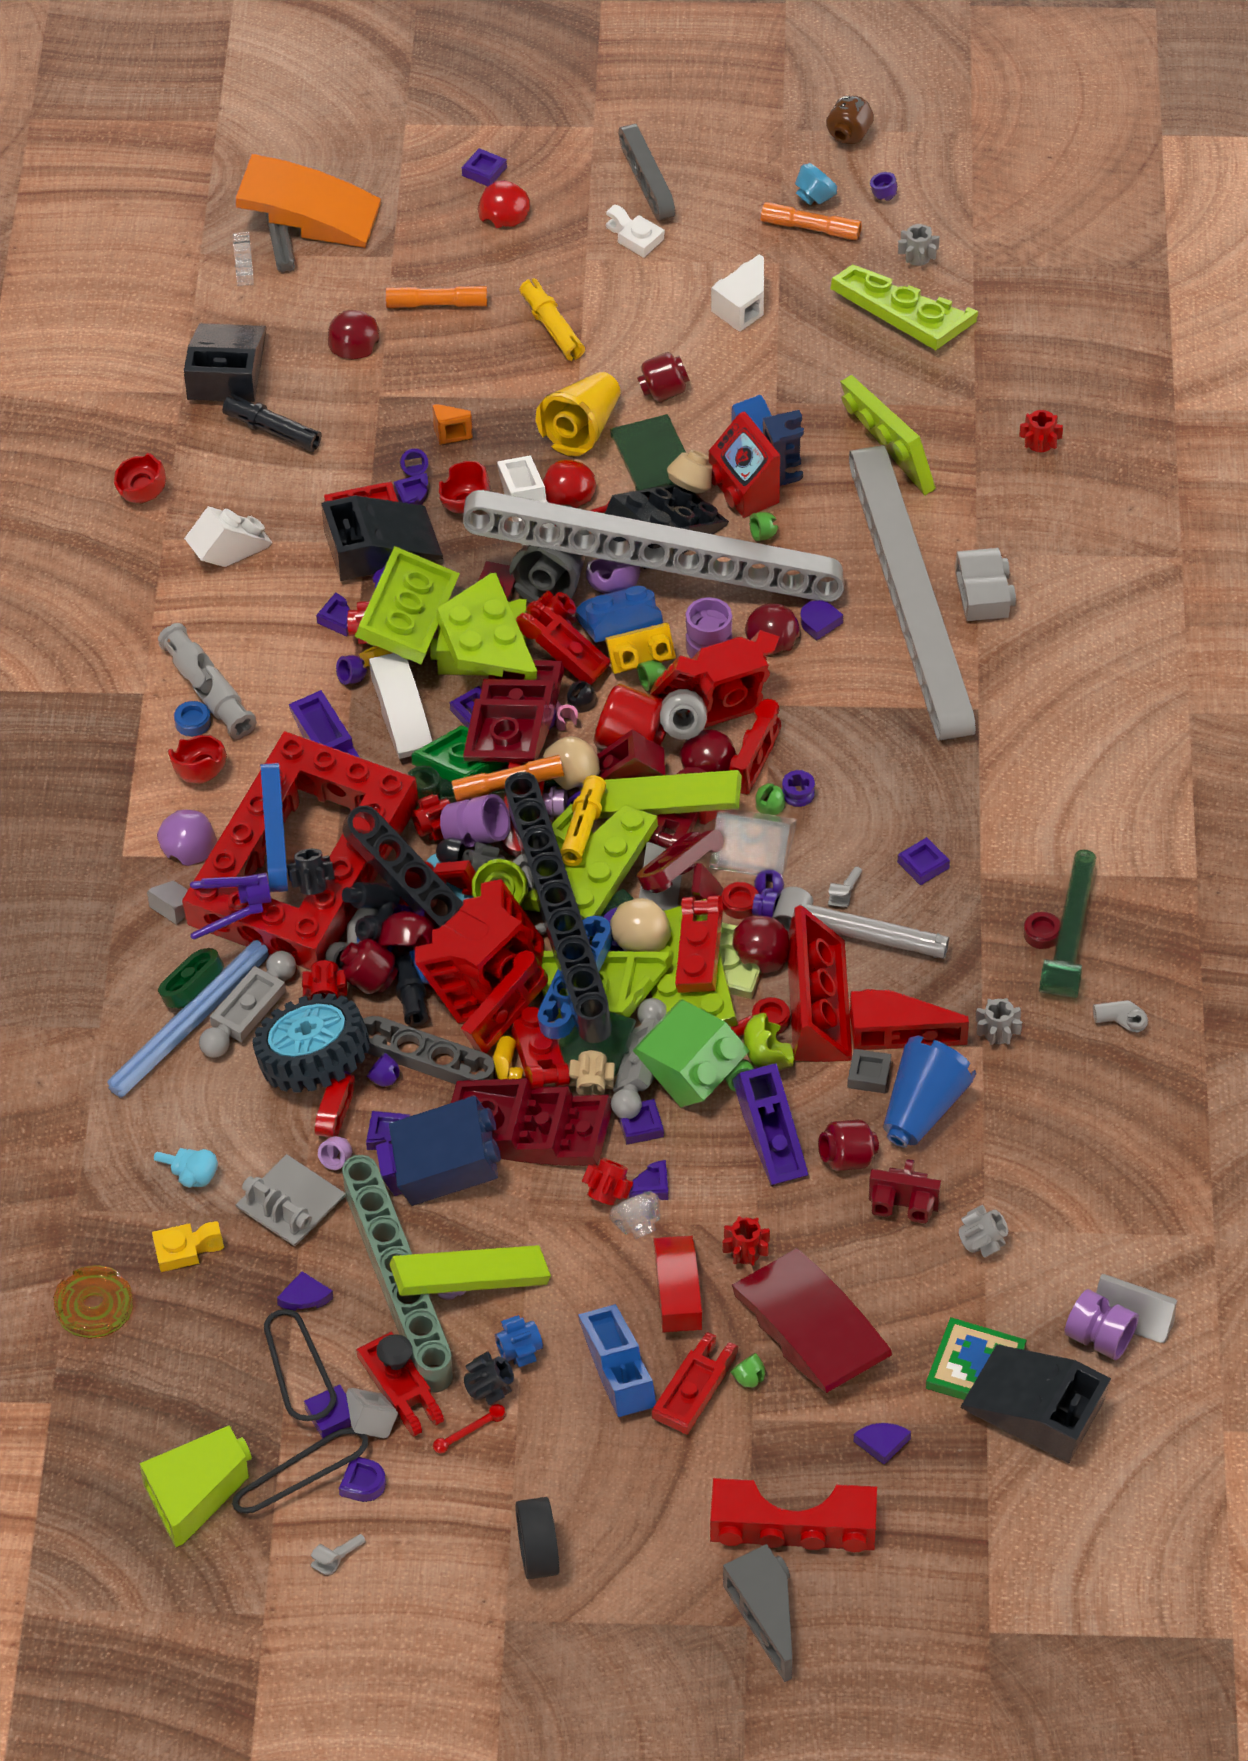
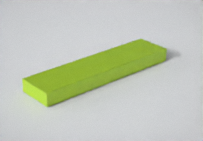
M738 770L604 780L606 782V790L600 802L602 810L599 819L612 817L624 805L653 815L739 809L742 775Z
M539 1245L397 1255L392 1257L389 1264L400 1296L547 1285L551 1277Z

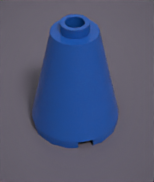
M921 1036L910 1037L904 1046L883 1124L884 1130L888 1133V1140L904 1148L908 1145H917L968 1089L977 1074L975 1070L971 1073L969 1072L968 1067L971 1063L959 1052L936 1040L933 1041L931 1046L921 1043L923 1039Z

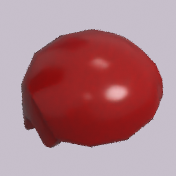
M502 180L492 183L485 188L479 200L477 208L479 218L482 222L489 219L496 228H501L502 226L514 227L525 221L530 211V199L527 192L510 181Z
M147 453L145 456H134L122 461L115 471V488L121 497L131 503L144 504L157 498L165 488L166 473L162 461L157 460L151 453Z
M559 460L548 468L543 479L548 503L570 505L573 508H579L580 505L590 502L597 487L595 475L591 469L584 463L574 460Z
M463 461L452 465L449 468V477L446 482L439 481V498L442 506L453 513L464 514L465 500L471 492L476 490L491 492L490 479L486 467L477 461Z
M197 735L188 740L180 739L175 752L173 749L168 750L175 773L178 777L190 783L202 784L212 780L220 773L227 760V753L223 743L211 735Z

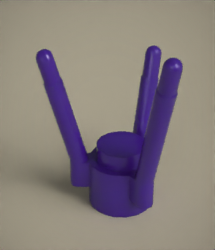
M267 874L203 878L201 881H192L190 883L192 889L237 887L240 904L248 903V907L192 932L190 937L195 940L248 915L262 913V904L271 902Z

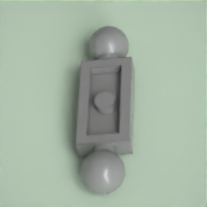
M285 951L273 953L267 960L266 972L254 966L210 1016L212 1027L206 1029L199 1039L200 1049L206 1056L216 1058L224 1055L229 1048L230 1036L242 1042L286 992L284 981L290 979L296 971V961L290 953Z
M656 998L646 999L640 1004L637 1015L641 1025L632 1029L628 1037L613 1089L615 1094L611 1100V1108L619 1118L631 1119L638 1115L642 1107V1101L638 1092L646 1090L654 1079V1075L633 1052V1049L666 1015V1005Z

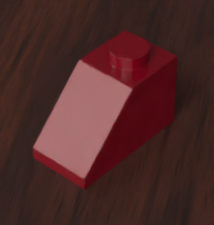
M633 729L597 754L600 765V774L598 776L604 780L666 775L664 748L653 741L647 740Z

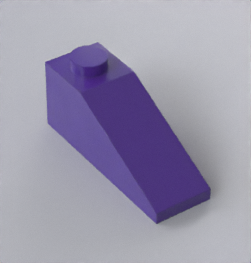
M777 1063L739 1073L733 1079V1084L743 1118L770 1185L808 1176V1170Z

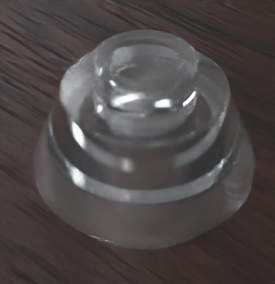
M647 1191L611 1207L609 1218L625 1235L633 1233L635 1239L643 1237L657 1230L654 1223L660 1220L659 1196L652 1191Z

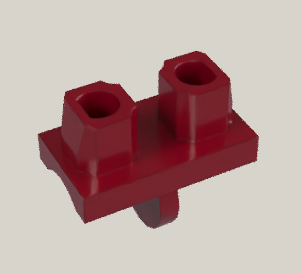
M906 1159L904 1170L891 1167L889 1171L871 1169L869 1201H871L872 1214L888 1217L892 1215L894 1205L908 1207L907 1218L913 1222L926 1224L932 1212H938L941 1180L930 1179L927 1173L915 1172V1160Z

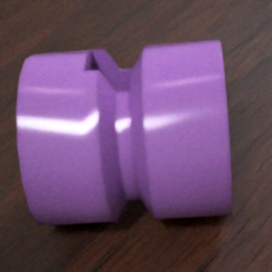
M711 597L701 598L694 601L687 608L686 650L690 658L701 648L732 639L731 608L724 601Z
M495 794L447 804L440 816L442 835L444 839H464L465 848L474 847L476 842L488 844L504 840L510 830L508 808L505 802Z
M1087 1289L1074 1304L1064 1331L1066 1336L1084 1345L1093 1342L1094 1350L1117 1360L1124 1353L1134 1335L1139 1315L1119 1304L1110 1307L1107 1298Z

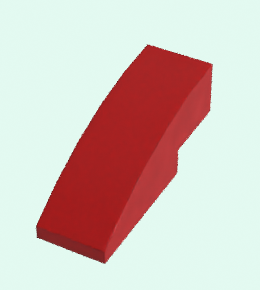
M693 1235L653 1238L662 1333L702 1330V1306Z

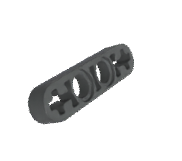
M637 124L619 127L618 134L622 151L655 218L659 221L674 217L675 205L672 194Z
M369 1016L363 1019L369 1036H373L375 1032L381 1033V1035L376 1034L373 1038H369L370 1043L368 1044L370 1048L368 1054L380 1058L384 1053H387L399 1065L453 1084L464 1080L495 1079L494 1061L486 1053L383 1017ZM408 1041L414 1042L419 1046L416 1051L411 1053L402 1052L398 1047ZM444 1053L453 1057V1060L446 1065H439L433 1061V1058L438 1054ZM479 1068L484 1069V1071H479L476 1075L471 1074V1071L476 1072Z

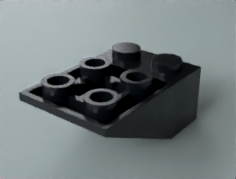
M199 323L188 345L184 366L187 400L225 401L228 396L230 397V394H235L246 401L255 402L267 330L266 326Z
M676 484L612 495L605 514L712 535L726 527L729 522L718 513L715 506L706 503L695 492L686 490ZM623 537L613 538L616 542L626 541ZM650 544L648 545V547L652 549L660 548L661 545Z
M356 495L321 503L324 533L340 581L375 574L376 571L386 566L394 546L429 561L443 559L426 507L423 505Z
M997 1344L964 1399L961 1408L1070 1463L1104 1403L1111 1378L1073 1359Z

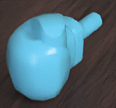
M180 1148L176 1156L158 1151L154 1154V1161L170 1164L172 1174L179 1176L178 1182L188 1188L205 1187L215 1175L218 1167L216 1155L206 1149L196 1151Z

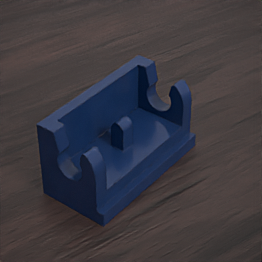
M800 410L763 418V434L780 454V486L798 482L803 478V471H796L794 473L785 471L787 468L801 465L800 438L804 435V428L801 427L802 414Z

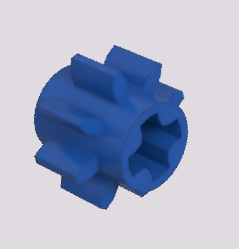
M519 1315L501 1321L504 1330L495 1334V1342L500 1356L507 1361L513 1360L514 1365L517 1364L519 1368L536 1362L534 1352L543 1349V1343L535 1322L532 1320L525 1323L524 1318H520Z

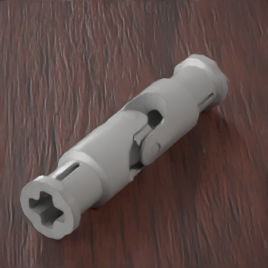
M174 623L164 628L158 636L159 646L162 650L170 653L175 667L185 679L190 681L193 689L214 717L221 719L225 723L229 736L233 739H240L250 734L257 724L256 716L252 712L246 711L242 706V700L221 672L214 667V664L200 645L190 640L185 626L181 623Z

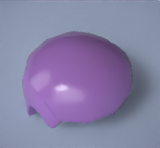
M595 559L589 562L586 570V578L589 584L595 590L605 594L635 586L640 575V566L604 559Z
M177 810L163 820L157 833L158 843L164 854L168 858L171 855L175 856L183 865H193L204 861L217 843L211 822L203 813L196 810Z

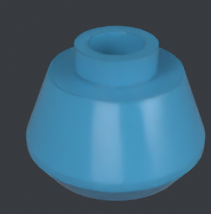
M807 163L800 167L795 185L799 187L796 194L811 206L815 201L820 205L837 194V185L816 166Z

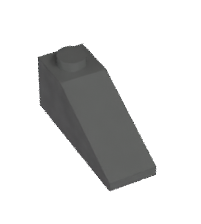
M766 1544L724 1564L723 1587L783 1681L786 1682L792 1679L793 1659L788 1595L790 1573L781 1556L775 1557Z

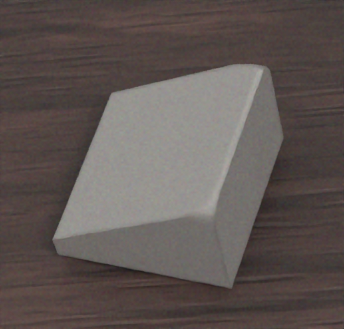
M174 880L152 887L147 891L149 907L177 925L186 917L182 899L188 889Z
M348 1388L346 1396L351 1426L354 1432L387 1438L398 1415L394 1406L382 1393Z

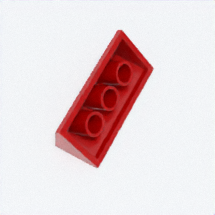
M799 905L794 908L788 932V975L794 1061H851L852 1041L845 940L805 907Z

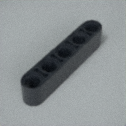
M365 805L358 806L343 821L342 831L346 840L416 914L428 918L435 925L436 929L450 920L463 906V902L375 809ZM356 817L366 819L370 824V832L362 834L356 831L353 827V819ZM386 844L393 847L396 852V859L394 861L384 860L379 854L380 845ZM405 873H417L422 881L421 888L414 889L408 886L405 882ZM432 899H440L445 902L448 910L446 916H438L433 913L430 905Z

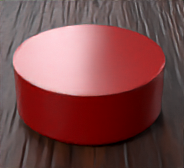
M734 882L726 886L721 895L724 913L735 919H745L752 916L753 900L755 895L758 894L756 888L746 882Z
M767 997L755 1003L752 1009V1017L766 1013L769 1022L781 1026L776 1035L788 1028L790 1009L783 1000Z

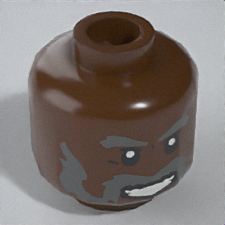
M844 96L838 99L826 119V126L829 133L838 142L856 144L862 141L874 121V114L869 103L862 97Z

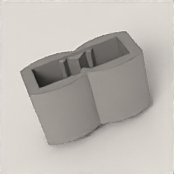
M999 548L957 551L955 573L966 621L1008 618L1010 606H1015L1016 604L1014 585H1008L1007 582L1010 575L1008 559L1002 558Z

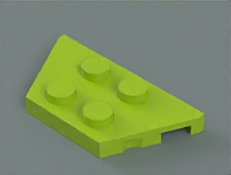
M496 573L487 575L437 608L436 618L457 669L471 672L483 671L489 675L503 677L504 671L525 674L524 680H536L537 669Z
M544 951L542 956V968L548 975V982L542 989L544 997L558 970L552 951ZM608 952L599 975L608 1000L611 1021H627L671 967L672 958L670 952ZM564 988L559 992L562 996H566ZM558 1008L559 1014H558V1016H557L556 1019H558V1018H561V1019H562L561 1009Z

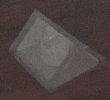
M739 809L718 811L715 830H718L723 835L724 845L721 851L711 853L710 868L755 876L762 870L773 869L779 872L783 878L797 826V819Z

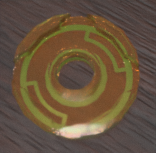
M100 1265L81 1267L73 1271L72 1276L66 1280L64 1278L58 1284L53 1296L55 1315L62 1328L74 1336L87 1339L106 1337L118 1331L129 1320L133 1309L132 1291L128 1281H125L120 1276V1273L113 1268ZM90 1296H99L104 1299L101 1304L95 1307H88L83 1304Z

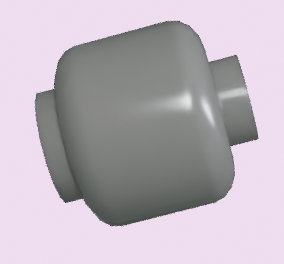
M678 689L669 693L664 698L660 711V723L664 731L671 737L679 740L691 739L704 729L707 721L706 705L696 692L688 689Z

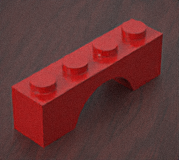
M713 1478L710 1542H720L727 1546L739 1544H759L763 1546L767 1544L769 1548L798 1546L808 1550L836 1548L849 1552L875 1550L877 1486L836 1484L830 1496L821 1504L807 1510L792 1511L779 1508L768 1502L759 1492L754 1480Z

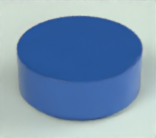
M188 701L179 705L174 712L177 731L189 737L205 733L211 725L209 708L198 701Z

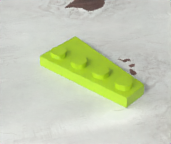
M854 264L834 276L831 281V290L934 350H937L977 322V310L967 307L964 312L951 307L952 301L939 297L937 301L920 295L921 289L910 285L908 287H897L892 285L891 278Z
M853 375L841 380L844 392L841 399L846 410L850 414L854 413L874 438L886 447L888 454L924 496L934 491L936 487L920 436Z
M626 805L622 806L589 837L582 856V862L577 866H567L564 864L582 920L590 916H601L658 827L656 815ZM532 889L524 901L525 907L540 911Z

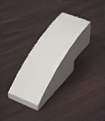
M531 455L497 462L505 495L547 502L545 486ZM512 517L513 522L522 520L518 517ZM551 523L542 525L548 529H552L553 527H555V525Z
M395 653L370 658L372 683L379 698L381 713L398 758L410 757L414 751L432 742V738L408 660Z

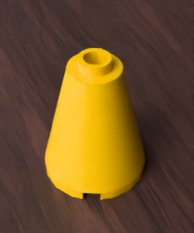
M597 372L547 395L536 409L535 421L541 436L544 438L547 435L554 443L551 447L567 456H581L592 449L620 397L621 390L617 380L606 372Z

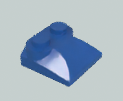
M632 586L587 599L577 607L575 618L596 643L604 641L606 637L663 623L661 610L656 606L654 592L646 589L644 586Z

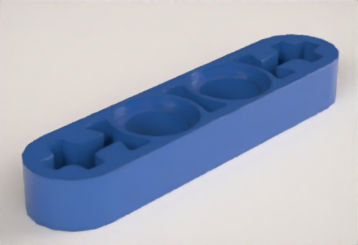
M279 763L260 764L270 892L288 891Z
M590 916L583 919L582 922L589 944V936H594L592 940L593 946L590 945L599 972L613 942L610 922L606 918ZM558 970L537 1015L541 1033L550 1039L566 1037L575 1026L567 996L559 994L564 987ZM558 1008L561 1009L562 1019H561V1018L556 1019L557 1016H558V1014H559Z

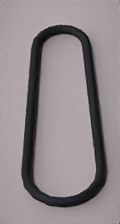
M289 1309L277 1310L271 1313L264 1322V1332L285 1408L297 1420H319L333 1410L336 1403V1392L301 1316ZM289 1315L296 1319L330 1394L329 1405L317 1414L302 1415L291 1407L270 1331L271 1321L278 1316Z
M353 1428L340 1429L329 1434L238 1491L232 1501L234 1510L245 1514L254 1513L355 1460L363 1454L368 1446L367 1435L356 1433ZM346 1434H355L361 1437L362 1445L350 1456L255 1506H239V1499L247 1492L334 1438Z

